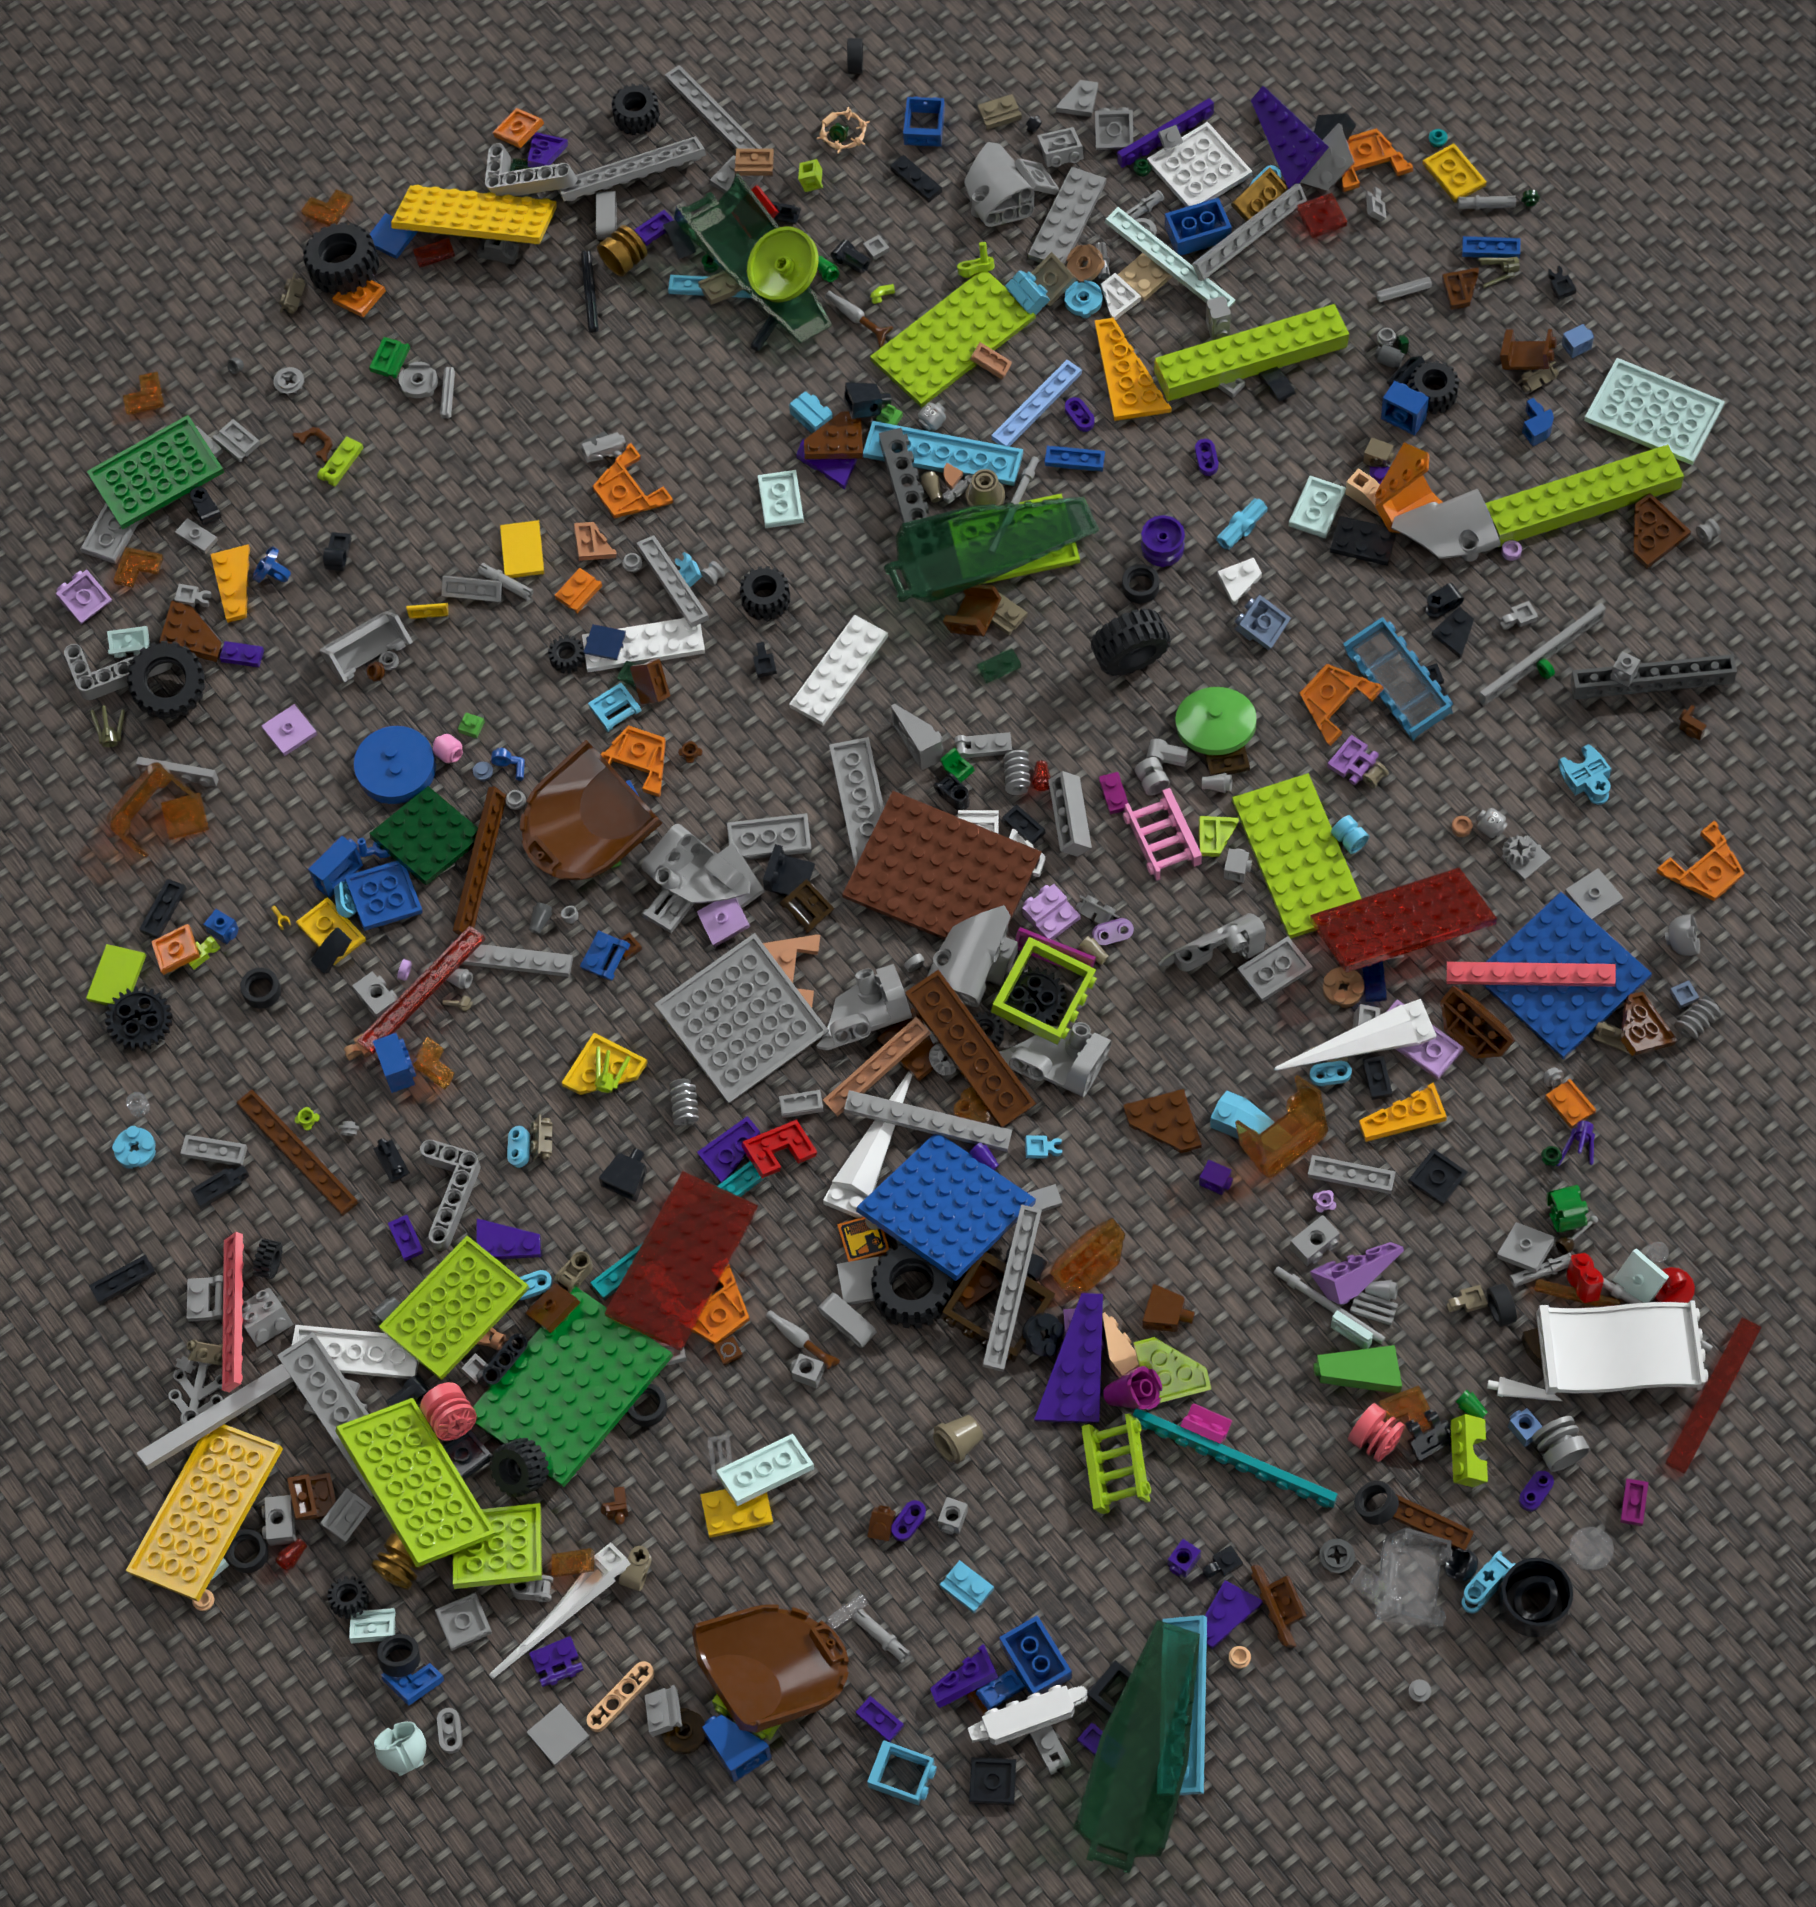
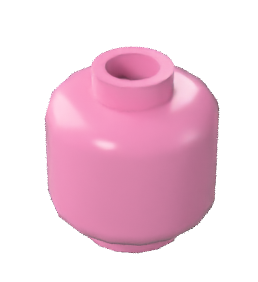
M444 734L434 740L433 753L444 763L457 762L463 753L462 744L452 735Z

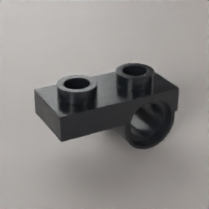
M331 532L329 545L325 548L323 554V563L326 570H345L352 540L351 534Z

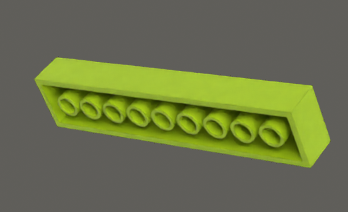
M1332 304L1156 357L1154 373L1167 401H1172L1218 387L1221 383L1228 384L1236 381L1238 378L1244 379L1257 375L1276 366L1278 368L1346 348L1349 332L1336 305Z
M1667 444L1485 504L1500 540V546L1498 547H1501L1509 540L1520 541L1637 503L1649 493L1656 497L1681 489L1684 475Z

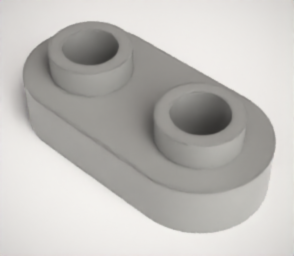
M445 1708L437 1716L439 1744L444 1752L453 1754L461 1749L463 1743L461 1721L456 1710ZM448 1718L453 1719L451 1724H446ZM449 1740H455L453 1746L448 1745Z

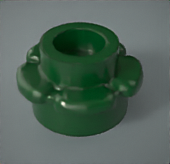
M1138 159L1134 162L1133 170L1138 176H1147L1152 169L1147 159Z
M1527 190L1523 192L1521 202L1529 207L1535 206L1539 202L1540 196L1535 190Z
M1548 1146L1541 1152L1542 1162L1545 1165L1556 1166L1562 1159V1153L1557 1147Z

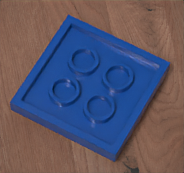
M398 861L345 876L346 885L364 931L422 914V907L408 871Z

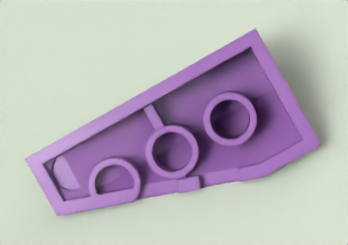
M1389 1242L1366 1250L1365 1255L1347 1256V1261L1338 1264L1335 1261L1328 1262L1310 1271L1327 1299L1338 1304H1346L1350 1299L1358 1296L1404 1249L1400 1245Z

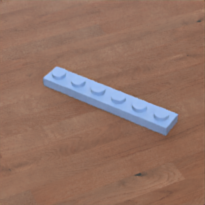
M1066 360L991 435L992 440L999 445L1010 447L1082 374V370L1069 360Z

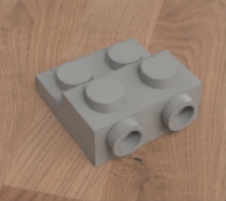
M1122 107L1112 111L1109 108H1101L1099 111H1095L1096 150L1123 149L1133 143V110Z
M1074 127L1037 135L1047 167H1059L1064 163H1077L1079 160L1084 159L1083 148Z

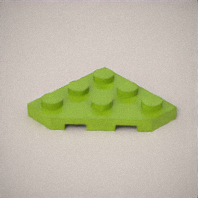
M1155 1337L1133 1342L1139 1367L1146 1366L1148 1369H1153L1160 1377L1162 1383V1391H1160L1159 1398H1161L1160 1403L1211 1390L1205 1366Z

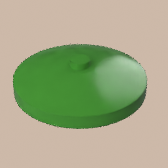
M1224 687L1204 688L1190 694L1179 705L1176 712V730L1182 742L1194 751L1207 755L1228 754L1239 750L1251 740L1256 730V712L1250 700L1238 691Z

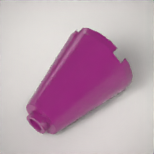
M1141 1366L1107 1385L1103 1395L1106 1403L1110 1406L1149 1410L1155 1408L1161 1401L1159 1395L1160 1391H1162V1383L1160 1377L1153 1369Z

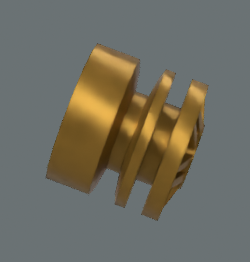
M621 225L617 231L611 234V237H607L597 246L598 254L605 265L616 275L622 277L633 268V264H638L648 255L647 249L640 237L626 225Z
M391 1533L384 1544V1548L390 1554L379 1552L377 1554L379 1560H374L371 1567L389 1583L409 1590L412 1586L410 1580L415 1581L417 1579V1575L411 1568L422 1570L425 1565L416 1567L398 1535Z

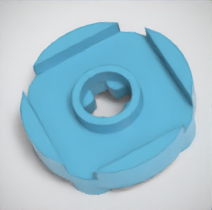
M1084 280V282L1080 283L1076 281L1065 291V307L1071 313L1082 318H1089L1102 306L1103 295L1101 288L1092 281ZM1087 296V300L1082 301L1079 297Z
M130 1126L127 1130L121 1132L112 1146L117 1161L122 1166L133 1169L132 1167L139 1166L141 1168L152 1161L156 1152L153 1136L147 1130L136 1126ZM138 1144L139 1150L130 1152L131 1146Z

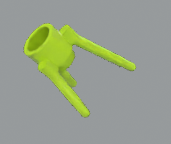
M598 1046L596 1048V1090L611 1093L612 1089H617L618 1082L631 1057H626L614 1080L613 1075L607 1073L610 1050L606 1051L604 1068L601 1073L600 1047Z

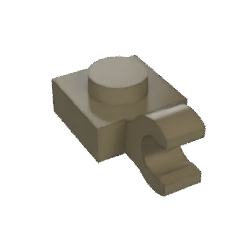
M1481 1285L1460 1290V1297L1451 1298L1448 1300L1449 1303L1446 1304L1449 1312H1454L1464 1307L1467 1313L1485 1308L1488 1303Z

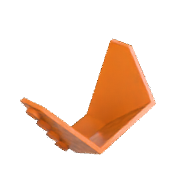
M1405 442L1375 494V508L1388 531L1396 533L1400 532L1391 529L1396 516L1431 502L1443 503L1431 491L1423 476L1429 470L1428 452Z

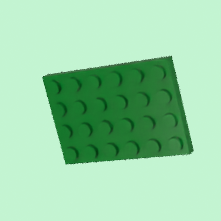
M189 415L87 471L122 530L191 492L194 488L200 487L225 473Z

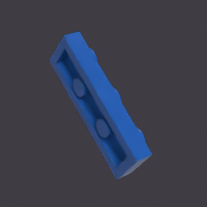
M1463 236L1462 257H1518L1520 259L1521 238Z
M1047 446L1045 466L1103 472L1105 451Z

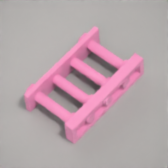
M1170 788L1162 790L1160 802L1136 811H1132L1129 803L1125 804L1124 821L1126 824H1130L1148 862L1146 864L1150 875H1154L1156 881L1160 880V869L1181 861L1191 860L1194 867L1202 864V854ZM1162 809L1168 811L1169 816L1167 819L1140 828L1136 820ZM1169 826L1176 828L1177 833L1175 836L1148 845L1144 837ZM1176 843H1183L1185 847L1184 852L1156 862L1152 852Z

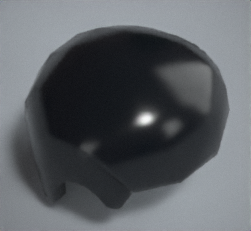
M1458 1548L1446 1561L1445 1573L1458 1582L1467 1581L1475 1575L1479 1560L1475 1553L1469 1549L1462 1550Z

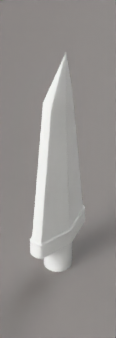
M1500 1377L1499 1382L1488 1380L1487 1389L1498 1390L1497 1396L1562 1401L1556 1395H1546L1544 1389L1509 1380L1505 1377Z

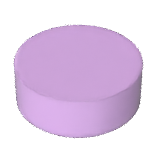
M1506 541L1502 546V556L1509 561L1517 560L1521 556L1522 547L1517 541Z
M402 960L397 975L398 979L407 980L412 966L411 961Z

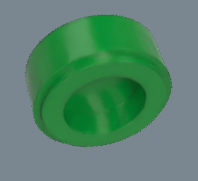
M1543 658L1537 662L1536 667L1542 677L1550 679L1555 675V670L1548 660Z

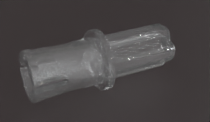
M860 1593L847 1604L843 1603L839 1610L827 1618L828 1624L834 1629L847 1619H852L858 1610L869 1605L867 1600L864 1601L866 1599L864 1595Z

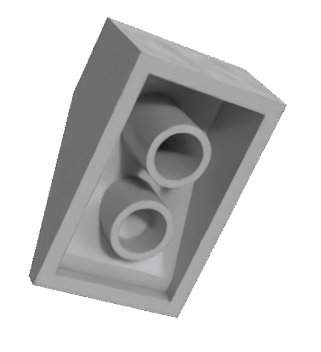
M896 704L891 705L893 726L921 771L940 762L944 749L941 744L943 738L939 731L935 732L930 724Z

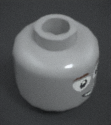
M929 402L918 413V423L927 431H936L946 420L944 413L946 409L938 402L936 404Z
M1489 808L1487 811L1482 810L1476 818L1479 821L1477 829L1489 838L1499 837L1507 826L1505 822L1506 817L1494 808Z

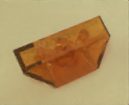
M1110 1218L1087 1230L1057 1257L1050 1274L1063 1290L1090 1291L1120 1263L1123 1240L1125 1239L1124 1231L1114 1218Z

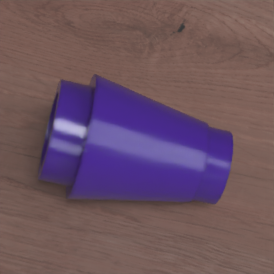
M980 1142L969 1152L972 1156L971 1158L987 1165L994 1171L999 1167L986 1144L983 1145Z

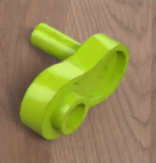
M986 242L979 243L980 258L963 261L957 265L960 276L970 278L976 273L988 272L995 268L994 259L988 257Z

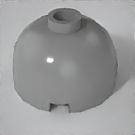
M1686 914L1675 918L1669 925V931L1665 933L1666 944L1671 945L1672 949L1682 956H1692L1700 953V939L1697 938L1696 931H1698L1693 914Z

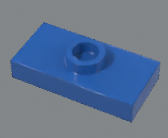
M1013 1669L978 1689L976 1695L987 1710H991L1024 1690L1025 1685Z

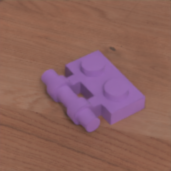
M1351 735L1328 762L1327 767L1343 778L1348 772L1351 773L1353 776L1349 779V782L1356 785L1358 781L1363 779L1362 775L1369 768L1373 767L1379 754L1376 751H1372L1370 755L1365 753L1368 745ZM1360 759L1363 763L1358 768L1355 764Z

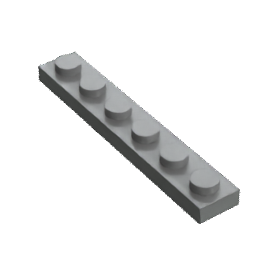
M653 535L637 542L638 550L690 627L692 628L708 621L709 616L656 537Z
M452 941L448 961L454 964L570 977L573 956Z

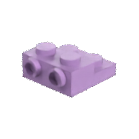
M85 570L83 573L82 571L77 572L72 577L73 580L68 584L63 583L56 589L58 591L56 592V598L67 611L71 612L80 624H83L112 602L110 596L88 570Z
M1055 884L1050 887L1045 885L1039 891L1040 895L1034 899L1030 897L1023 903V916L1042 936L1051 940L1080 920V914L1067 902V897Z

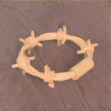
M849 107L843 112H831L821 121L822 128L819 134L820 137H817V139H823L830 147L838 150V154L841 152V149L860 146L861 143L865 145L862 140L864 139L867 127L866 123H870V121H863ZM840 115H845L848 121L850 117L857 119L860 127H856V129H862L861 135L856 137L855 140L851 138L854 142L848 145L838 143L839 140L835 141V143L827 139L829 131L825 132V127Z

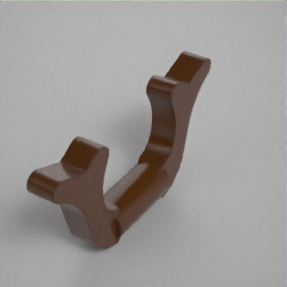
M312 427L302 433H293L294 439L300 440L302 445L305 444L310 436H317L322 440L325 446L322 450L316 452V456L322 458L325 464L328 462L327 455L333 446V442L320 428Z

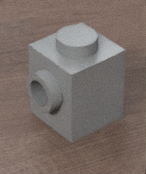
M1229 848L1224 868V879L1244 883L1246 872L1250 873L1252 860H1249V852L1240 848Z

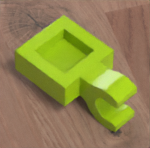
M209 936L201 945L198 941L196 942L200 957L189 962L190 966L195 970L210 958L208 953H214L221 948L212 936Z

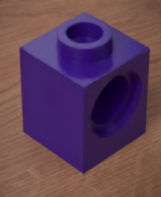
M1208 1159L1200 1175L1199 1185L1223 1195L1225 1189L1229 1190L1232 1185V1170Z
M1182 1539L1168 1558L1169 1570L1177 1576L1182 1575L1186 1578L1200 1559L1201 1550L1185 1539ZM1181 1556H1185L1189 1559V1561L1185 1564L1179 1563L1177 1559Z

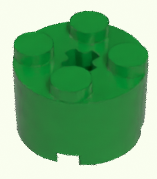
M1578 1185L1547 1192V1207L1551 1206L1552 1212L1549 1213L1555 1230L1559 1233L1588 1225L1585 1216L1588 1213V1206L1586 1201H1581V1191Z

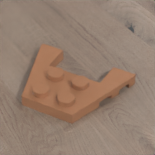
M820 935L763 943V945L793 983L796 953L818 955ZM798 989L812 1008L814 991Z

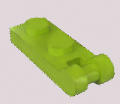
M346 436L326 465L319 470L317 478L322 481L326 480L330 485L336 486L363 450V444Z

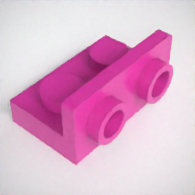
M1192 1404L1188 1415L1183 1418L1181 1427L1221 1444L1227 1436L1232 1420L1197 1404Z

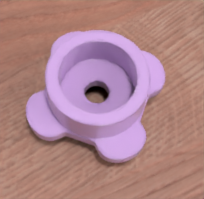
M1321 1191L1313 1195V1200L1316 1201L1317 1212L1322 1213L1324 1210H1334L1336 1208L1332 1191Z

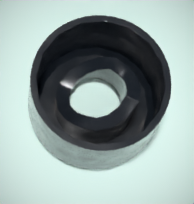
M1528 1558L1516 1563L1507 1572L1499 1595V1608L1503 1619L1511 1629L1527 1637H1544L1554 1633L1565 1622L1573 1601L1571 1580L1564 1569L1548 1559ZM1531 1589L1543 1592L1548 1598V1605L1537 1613H1528L1521 1604L1522 1595Z

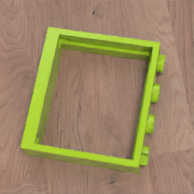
M1029 937L992 1005L991 1013L1058 1045L1061 1039L1065 1040L1070 1031L1067 1027L1070 1022H1075L1079 1014L1076 1011L1079 1005L1083 1006L1086 1002L1088 995L1085 993L1088 988H1093L1097 980L1094 977L1096 969ZM1032 952L1085 977L1058 1029L1005 1004Z

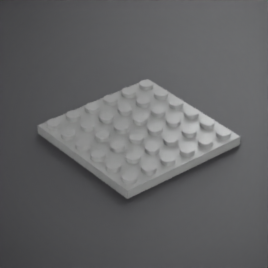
M755 933L654 1004L728 1104L829 1032Z

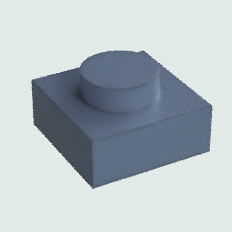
M1690 981L1670 989V993L1679 1009L1699 1000V996Z

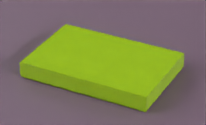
M106 944L87 994V1001L107 1006L108 1004L114 1005L112 998L119 999V992L126 995L127 988L133 992L146 954Z

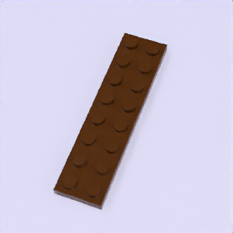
M939 969L905 992L906 998L1000 1127H1005L1036 1105L1035 1101Z

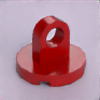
M1669 1267L1662 1269L1669 1278L1654 1297V1300L1656 1302L1689 1303L1694 1296L1695 1290L1691 1276L1680 1268Z

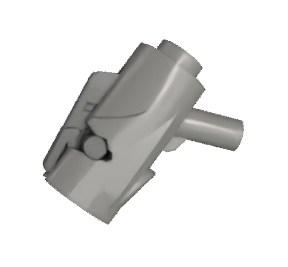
M602 432L583 441L581 450L587 463L603 460V457L606 456L617 458L622 454L620 451L624 450L623 446H626L624 436L619 435L618 432L610 435Z

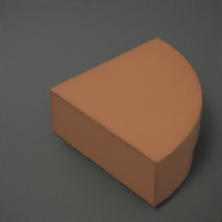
M946 463L944 479L946 484L953 490L963 476V471Z

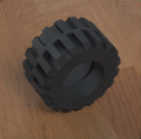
M631 84L629 87L626 85L624 89H619L617 91L618 94H614L611 107L615 125L618 126L619 130H624L626 134L632 133V135H636V133H640L642 135L645 131H651V127L655 128L656 122H659L660 111L657 96H655L653 90L650 91V87H643V84L638 86ZM636 107L642 108L639 111H629Z
M1435 360V363H1432V361H1427V364L1421 363L1419 368L1416 367L1414 373L1411 374L1409 388L1422 392L1429 397L1427 414L1429 412L1437 414L1438 411L1443 413L1445 409L1449 410L1456 402L1459 387L1458 374L1453 372L1454 368L1452 366L1448 367L1445 362L1441 364L1439 363L1440 361ZM1429 384H1436L1441 386L1442 389L1430 390L1425 386Z
M760 566L758 570L751 569L750 574L746 573L744 575V579L740 582V596L742 606L745 612L749 613V616H756L757 620L764 618V621H769L768 618L776 619V615L781 616L784 614L783 610H787L788 604H790V589L787 577L784 576L782 571L778 572L777 568L772 570L770 566H766V568ZM763 589L774 591V594L769 597H758L755 595Z
M518 1438L499 1446L493 1452L494 1455L490 1459L492 1462L490 1465V1470H492L491 1477L495 1479V1485L500 1487L502 1493L506 1492L507 1496L520 1497L543 1486V1483L547 1480L546 1475L549 1474L547 1469L549 1463L545 1459V1452L542 1453L541 1446H536L535 1441H529L528 1438Z

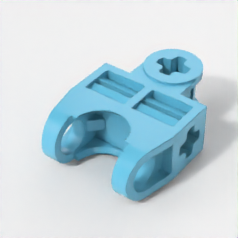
M1589 744L1582 747L1585 760L1580 764L1574 763L1565 757L1558 760L1560 772L1575 796L1584 791L1589 800L1597 805L1604 804L1608 800L1611 785L1607 779L1610 778L1611 768L1595 748Z
M1498 1551L1466 1586L1461 1602L1462 1608L1468 1613L1478 1612L1500 1588L1507 1572L1515 1563L1509 1562L1502 1556V1552ZM1465 1601L1474 1605L1478 1604V1606L1475 1608H1469L1467 1607Z

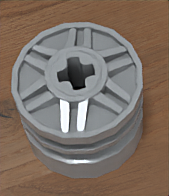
M1564 1416L1553 1420L1537 1430L1532 1436L1534 1443L1538 1444L1537 1449L1540 1452L1547 1451L1543 1459L1551 1472L1565 1469L1577 1463L1591 1450L1583 1436H1575L1579 1432V1428L1577 1425H1574L1575 1421L1572 1416Z

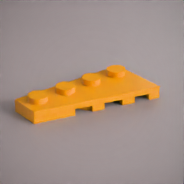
M249 544L211 554L227 623L247 618Z
M1433 1082L1427 1085L1426 1089L1420 1092L1416 1091L1402 1101L1394 1102L1393 1106L1385 1110L1382 1108L1359 1120V1126L1365 1142L1444 1122L1447 1121V1116Z

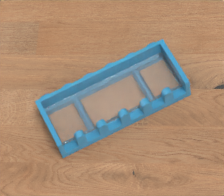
M1382 617L1344 642V650L1364 678L1368 681L1379 683L1384 687L1378 696L1412 741H1414L1418 735L1449 714H1453L1451 707L1453 703L1447 695L1443 696L1440 692L1442 689L1438 682L1430 679V673L1424 665L1420 666L1417 662L1419 659L1414 651H1409L1406 648L1407 643L1404 638L1396 635L1394 625L1390 621L1386 622Z

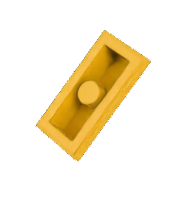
M448 603L406 606L409 619L448 616Z

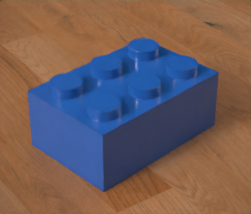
M1219 197L1165 213V229L1175 252L1180 256L1217 245L1232 233L1231 224Z
M1038 1615L999 1637L1001 1648L1030 1695L1034 1693H1040V1695L1047 1693L1051 1687L1062 1685L1072 1679L1071 1669Z

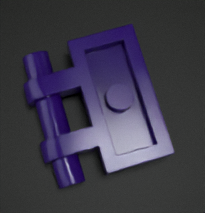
M571 1636L529 1653L537 1674L546 1672L548 1675L540 1679L542 1687L558 1684L557 1681L569 1676L570 1678L575 1677L576 1673L584 1670L581 1662L575 1665L571 1663V1661L579 1658ZM565 1664V1669L553 1672L554 1668Z

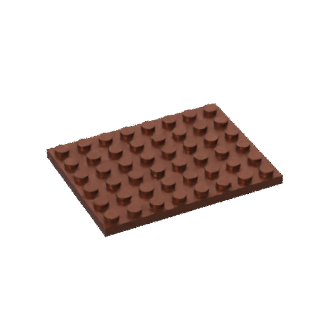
M892 791L842 897L945 940L953 926L975 915L1003 905L1009 912L1011 921L1033 871L1038 864L1042 851Z

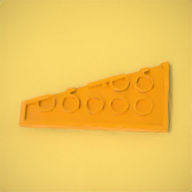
M1115 319L1095 320V329L1114 421L1171 413V406L1163 398L1162 392L1154 384L1153 378L1140 358L1136 356L1131 344L1129 345Z

